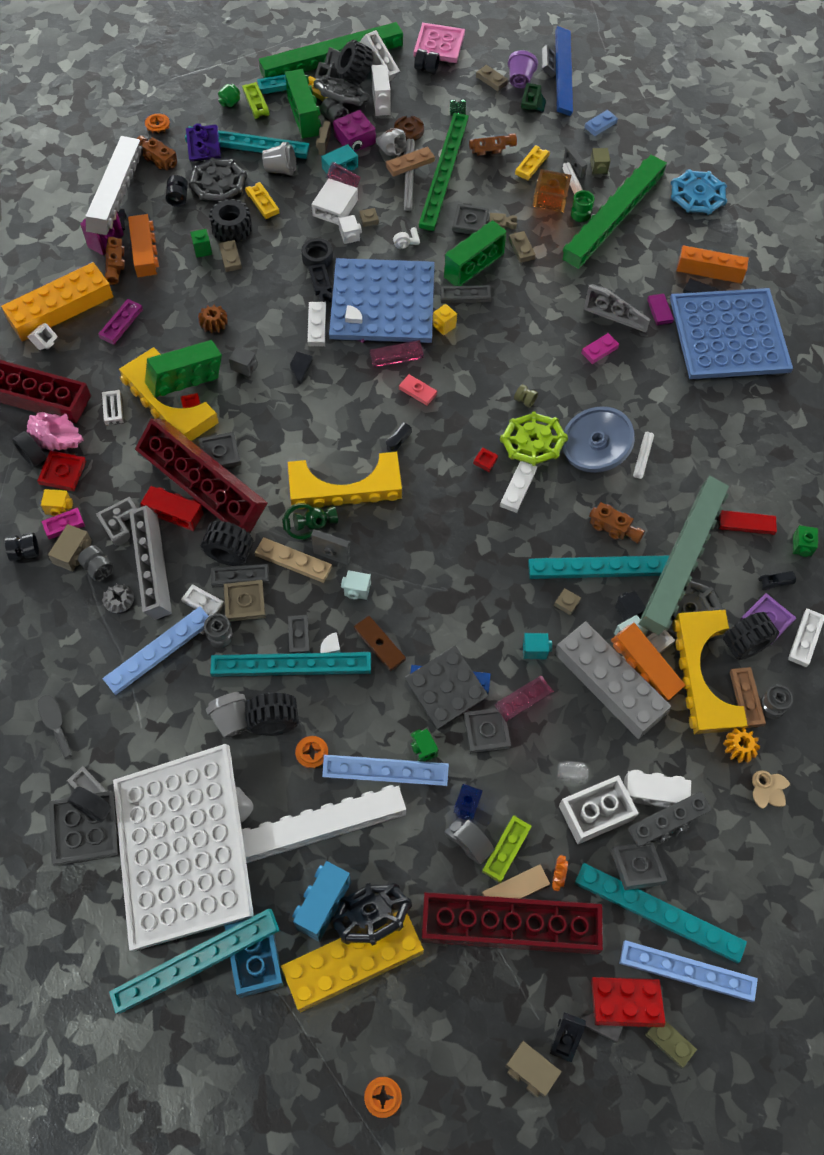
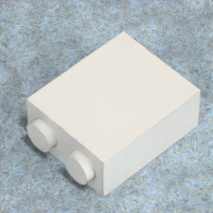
M372 65V94L375 116L391 115L390 83L387 65Z
M328 179L312 203L313 216L339 225V218L348 216L358 201V188Z

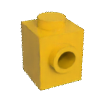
M447 304L433 312L432 326L443 336L456 328L457 313Z
M44 490L41 507L45 515L56 516L72 509L73 500L67 491Z

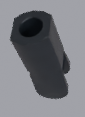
M402 423L393 435L387 439L388 452H396L412 433L410 425Z
M793 571L777 574H765L760 576L758 580L762 582V590H768L795 584L796 577Z

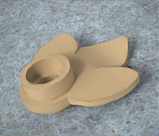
M757 771L752 777V783L755 787L752 795L755 803L761 809H764L768 803L776 807H784L786 800L783 789L790 785L789 781L780 774L771 775L767 771ZM759 779H763L765 784H761Z

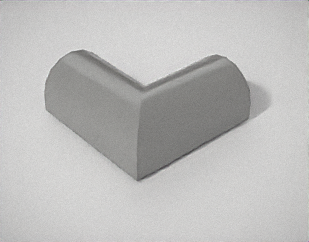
M130 496L96 513L114 545H122L131 537L123 523L130 519V511L137 509Z

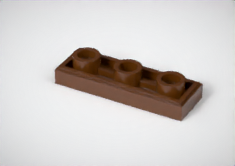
M367 616L354 626V630L390 672L406 660L402 652L370 616Z

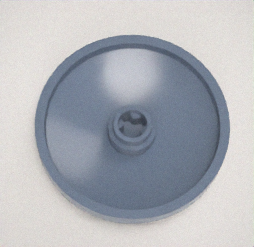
M594 407L582 411L570 420L564 429V433L568 435V441L564 443L562 448L567 460L577 469L586 472H603L615 468L629 456L634 446L635 433L631 421L621 411L611 407Z

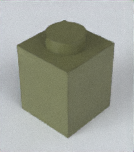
M608 148L592 149L590 159L592 174H608L610 166Z

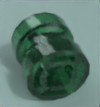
M461 99L458 102L450 100V116H453L454 113L466 115L465 99Z

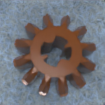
M215 304L212 307L207 305L206 309L201 308V313L198 316L199 324L205 332L210 331L213 333L217 331L219 333L220 329L225 330V325L228 322L225 310L221 306L216 307Z

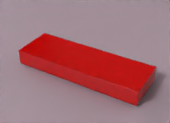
M722 510L719 514V529L775 535L777 532L776 516Z

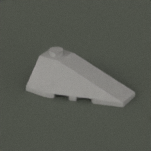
M594 284L589 285L583 310L647 332L650 318L610 290Z

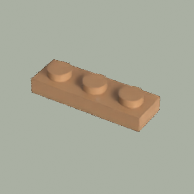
M427 146L386 161V167L394 177L434 162L435 156Z
M751 667L731 669L730 676L738 706H744L748 725L746 728L764 726L766 722Z

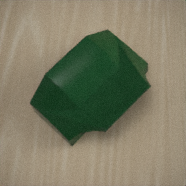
M526 83L521 108L544 112L546 99L541 93V85Z

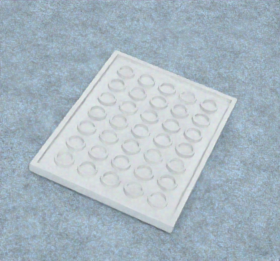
M223 744L113 780L129 951H137L254 916L229 745Z

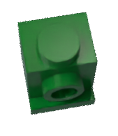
M419 729L411 734V747L415 755L419 754L418 761L427 762L438 756L439 749L428 729L423 731Z

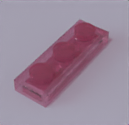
M420 340L371 349L370 357L373 367L424 358V353Z
M541 675L498 701L495 707L507 722L550 695L553 690Z

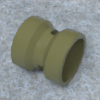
M522 384L517 389L514 400L523 402L526 407L530 408L535 403L538 392L529 390L526 385Z

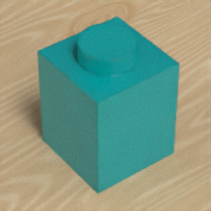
M524 633L523 659H547L549 652H552V640H549L548 633Z

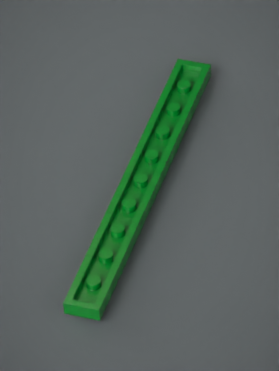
M453 114L419 221L420 229L435 231L469 115Z

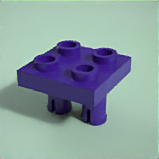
M197 123L192 128H186L190 162L208 160L211 157H214V159L221 158L218 126L216 124L202 126Z

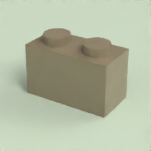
M67 524L48 556L53 564L73 572L75 567L80 564L78 562L79 554L85 548L91 546L92 540L87 531Z
M524 1041L520 1043L505 1066L509 1069L507 1074L517 1082L520 1079L528 1085L526 1089L537 1098L539 1095L545 1097L561 1074L558 1068Z

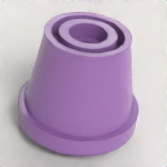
M520 50L509 56L508 67L511 85L516 88L526 87V83L530 82L533 73L537 70L538 60L535 55L528 51Z

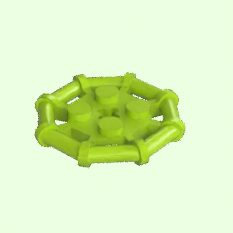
M536 411L516 419H510L504 434L500 436V442L504 444L509 454L508 457L511 460L516 459L532 464V466L553 458L557 459L560 456L559 453L564 443L568 441V435L564 433L560 426L559 419L537 414ZM536 421L543 422L548 425L544 426L536 423ZM553 428L557 433L556 436H553L551 433ZM514 429L518 431L516 436H511ZM552 443H556L554 448H550ZM512 444H516L518 448L514 449Z

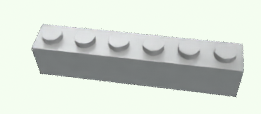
M145 505L130 511V520L143 613L156 620L172 614L158 514Z

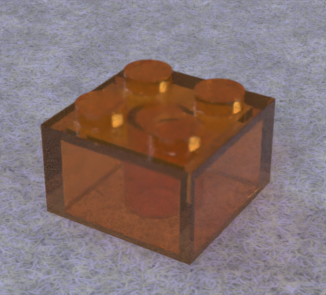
M540 169L533 206L564 212L572 175Z

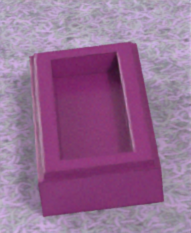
M665 294L648 296L647 301L656 325L673 323L674 318Z

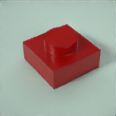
M198 393L180 397L183 408L200 405Z
M482 447L473 464L490 472L498 460V455Z

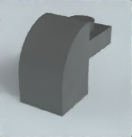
M329 47L325 63L319 62L315 78L320 79L323 75L339 78L336 68L341 51Z
M458 817L445 831L449 839L459 844L466 855L480 865L495 850L486 835L469 820L464 821Z

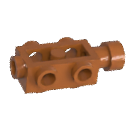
M516 133L508 134V136L469 140L470 150H472V153H477V156L486 155V151H492V154L501 153V150L506 149L505 146L513 147L517 145Z
M143 136L137 137V139H140L143 156L147 161H153L157 168H163L166 171L176 166L177 155L173 149L168 148L161 141L153 137L150 140Z
M108 237L105 255V278L110 285L118 284L120 271L124 270L125 260H122L125 247L122 246V239Z
M600 502L598 507H594L590 512V523L593 528L598 531L604 530L608 532L609 536L617 540L620 538L623 540L625 536L632 538L631 541L638 544L645 533V530L632 526L634 519L628 514L621 513L608 504Z

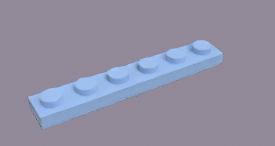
M199 606L102 679L112 692L117 695L203 631L205 620L209 616Z
M324 755L322 777L447 786L449 763Z
M626 940L623 941L619 962L621 965L749 1002L755 1001L758 978Z

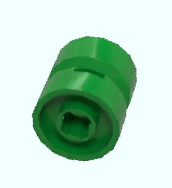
M581 190L575 193L571 209V217L575 221L586 222L591 218L595 200L591 192Z

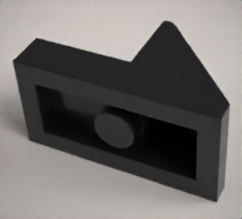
M564 1012L562 1019H559L550 1054L572 1062L586 1027V1020Z

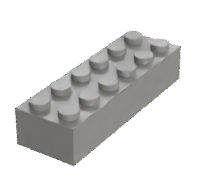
M586 621L557 644L554 654L637 739H640L665 717L672 707Z

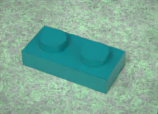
M285 75L257 79L258 87L262 94L286 90Z

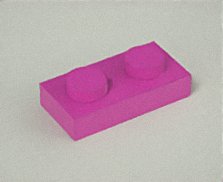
M607 333L584 347L581 353L591 364H594L618 349L619 343Z
M78 508L42 521L49 540L60 536L67 524L76 528L85 526Z

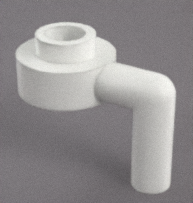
M411 228L412 238H409L406 232L397 233L393 237L395 247L404 249L409 244L419 245L420 239L417 228Z

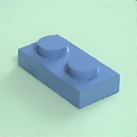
M606 110L586 122L585 129L596 136L616 124L618 118Z

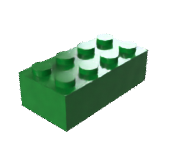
M303 69L285 72L287 98L301 138L318 136L319 128L321 127V121L318 119V116L321 114L319 106H316L315 95L312 96L313 90L312 86L309 85L308 75L304 74Z
M492 220L488 224L483 225L477 232L472 233L466 240L461 241L452 250L447 251L445 254L444 278L454 286H462L504 255L507 231Z
M209 340L147 358L145 384L154 398L175 391H181L185 388L198 386L208 381H214L218 379L222 354L214 342Z

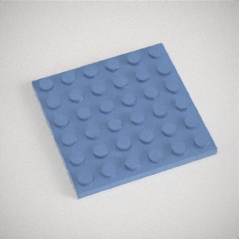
M336 258L329 339L432 343L434 262ZM347 305L353 306L361 312L362 324L345 322Z
M769 288L671 294L670 302L689 379L792 372L793 366Z

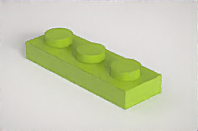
M513 815L495 850L484 866L482 873L501 883L532 826Z

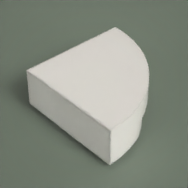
M347 305L345 322L362 324L361 312L357 308Z
M337 632L330 634L323 640L320 648L321 653H340Z

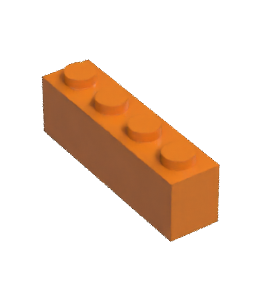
M148 214L129 216L133 261L137 277L157 275L156 268L159 267L158 257H155V255H158L156 245H153V243H156L155 234L152 233L154 231L153 220H149Z
M683 245L678 259L677 271L742 284L749 258Z
M635 623L626 626L611 639L614 649L622 654L626 661L666 701L670 700L686 686Z

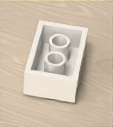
M619 775L563 798L559 805L577 844L635 820L639 814Z

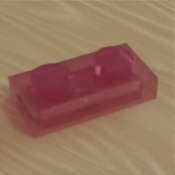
M332 162L326 176L328 179L355 188L358 187L361 178L335 162Z

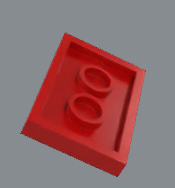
M592 977L591 986L595 1025L665 1026L660 979Z

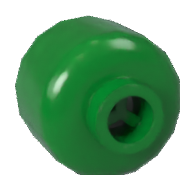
M225 84L218 91V101L223 107L232 108L240 100L241 93L234 84Z

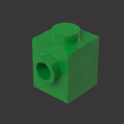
M207 229L191 231L196 258L212 255Z
M799 525L793 534V554L812 557L818 548V528Z

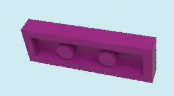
M127 299L99 332V338L114 345L142 312V305Z

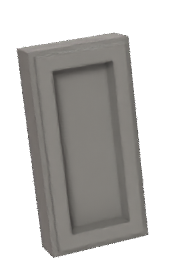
M84 766L67 780L74 789L80 786L92 793L106 792L104 787Z

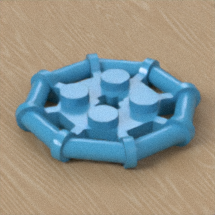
M688 169L684 174L671 181V200L683 207L687 213L696 212L710 215L714 210L727 203V185L712 175L711 171L700 172ZM678 187L683 188V191L678 192Z

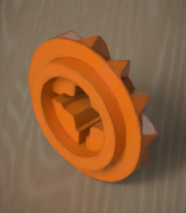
M153 114L145 120L147 130L152 131V133L165 132L170 124L169 118L164 114Z
M308 736L297 744L295 755L299 764L305 768L315 769L323 765L324 755H328V746L323 739L317 736ZM310 745H312L314 751H318V753H315L313 760L309 754L306 755L310 751Z
M560 855L557 858L552 882L553 890L560 891V887H564L568 869L566 856Z
M378 1077L368 1084L364 1094V1101L368 1111L379 1118H387L397 1112L401 1105L402 1093L399 1085L393 1079ZM382 1086H385L386 1095L394 1097V1099L386 1100L384 1109H382L380 1100L373 1098V1096L381 1094Z

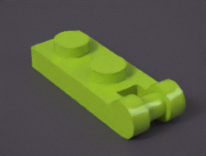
M257 82L242 85L243 93L252 110L254 119L263 115L269 116L268 106Z

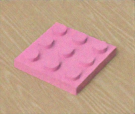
M422 23L414 49V57L418 49L427 50V53L431 51L439 53V61L457 63L465 29Z

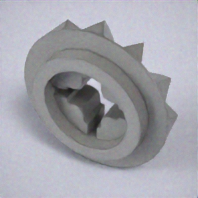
M116 583L115 586L108 587V590L103 592L102 601L104 607L110 612H124L133 604L134 594L131 588L125 584L118 585ZM114 594L120 596L122 602L115 599Z

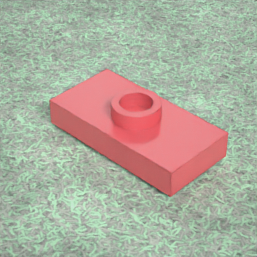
M410 374L399 385V390L426 406L437 395V390Z

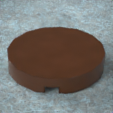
M403 116L397 119L394 124V128L404 131L406 141L407 139H414L416 141L423 136L424 124L415 116H411V118Z

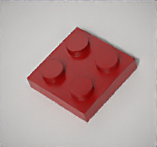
M50 450L37 480L39 485L75 491L87 462L86 458Z

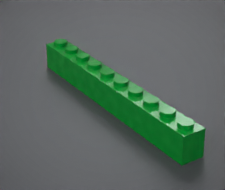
M393 22L259 59L260 72L263 78L285 75V72L303 69L304 72L315 70L319 62L325 63L329 47L342 51L349 41L356 40L360 42L366 34L377 30L387 49L403 46V32L398 23Z
M652 154L647 159H644L640 167L633 171L631 177H627L624 184L617 188L615 194L608 198L607 203L599 208L597 214H593L590 221L583 225L581 231L573 236L572 241L564 246L562 260L579 269L664 175L667 162Z

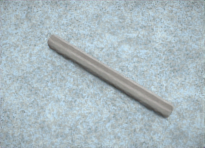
M407 139L406 154L414 152L415 149L414 139ZM414 169L405 172L404 210L406 212H411L413 207Z

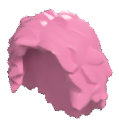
M39 412L36 416H29L26 432L42 449L46 448L53 451L54 449L66 450L68 448H77L78 444L83 441L82 435L78 433L79 428L74 427L73 423L68 420L67 414L59 416Z

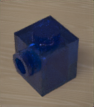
M462 784L454 807V813L461 819L469 820L470 818L474 820L483 790Z

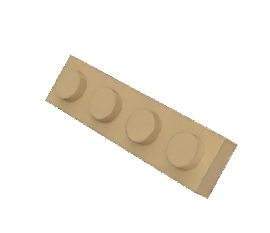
M264 537L255 551L257 557L322 583L325 582L332 569V564Z

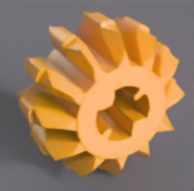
M735 728L732 733L730 732L726 735L727 740L724 741L723 745L727 747L725 753L732 754L730 760L736 757L738 763H741L743 760L747 763L758 755L757 751L760 749V745L756 743L759 741V738L752 737L753 731L746 733L745 728H742L740 731Z

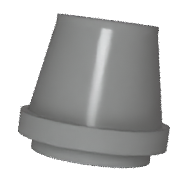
M282 142L281 145L263 150V166L267 173H282L288 176L293 175L294 171H296V156L293 146L289 142Z
M233 692L211 701L206 708L207 715L211 716L223 738L233 737L248 730L245 702L247 700L244 694Z

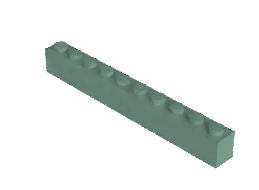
M710 475L703 483L638 625L658 636L664 630L668 631L672 624L670 618L676 614L679 608L677 602L681 601L686 591L683 589L685 586H688L692 579L690 573L694 572L699 563L696 561L697 557L700 558L705 548L702 546L708 542L711 536L709 530L714 528L717 522L714 519L719 516L723 509L721 503L724 504L729 494L726 492L729 486Z

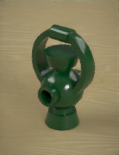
M305 503L292 505L287 509L282 518L283 530L295 539L311 537L313 530L322 529L326 522L329 524L338 523V515L334 506L327 508L324 512L319 507H312ZM298 508H307L308 510L304 516L299 513H293V523L296 531L303 529L305 525L310 530L301 535L292 533L290 531L289 515Z

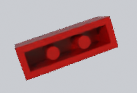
M150 486L140 503L141 507L146 505L158 514L159 519L193 532L204 514L202 506L198 501L188 500L177 493H169L161 487Z

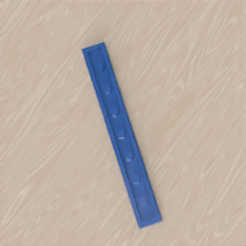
M557 26L555 30L557 112L571 116L573 113L571 31Z

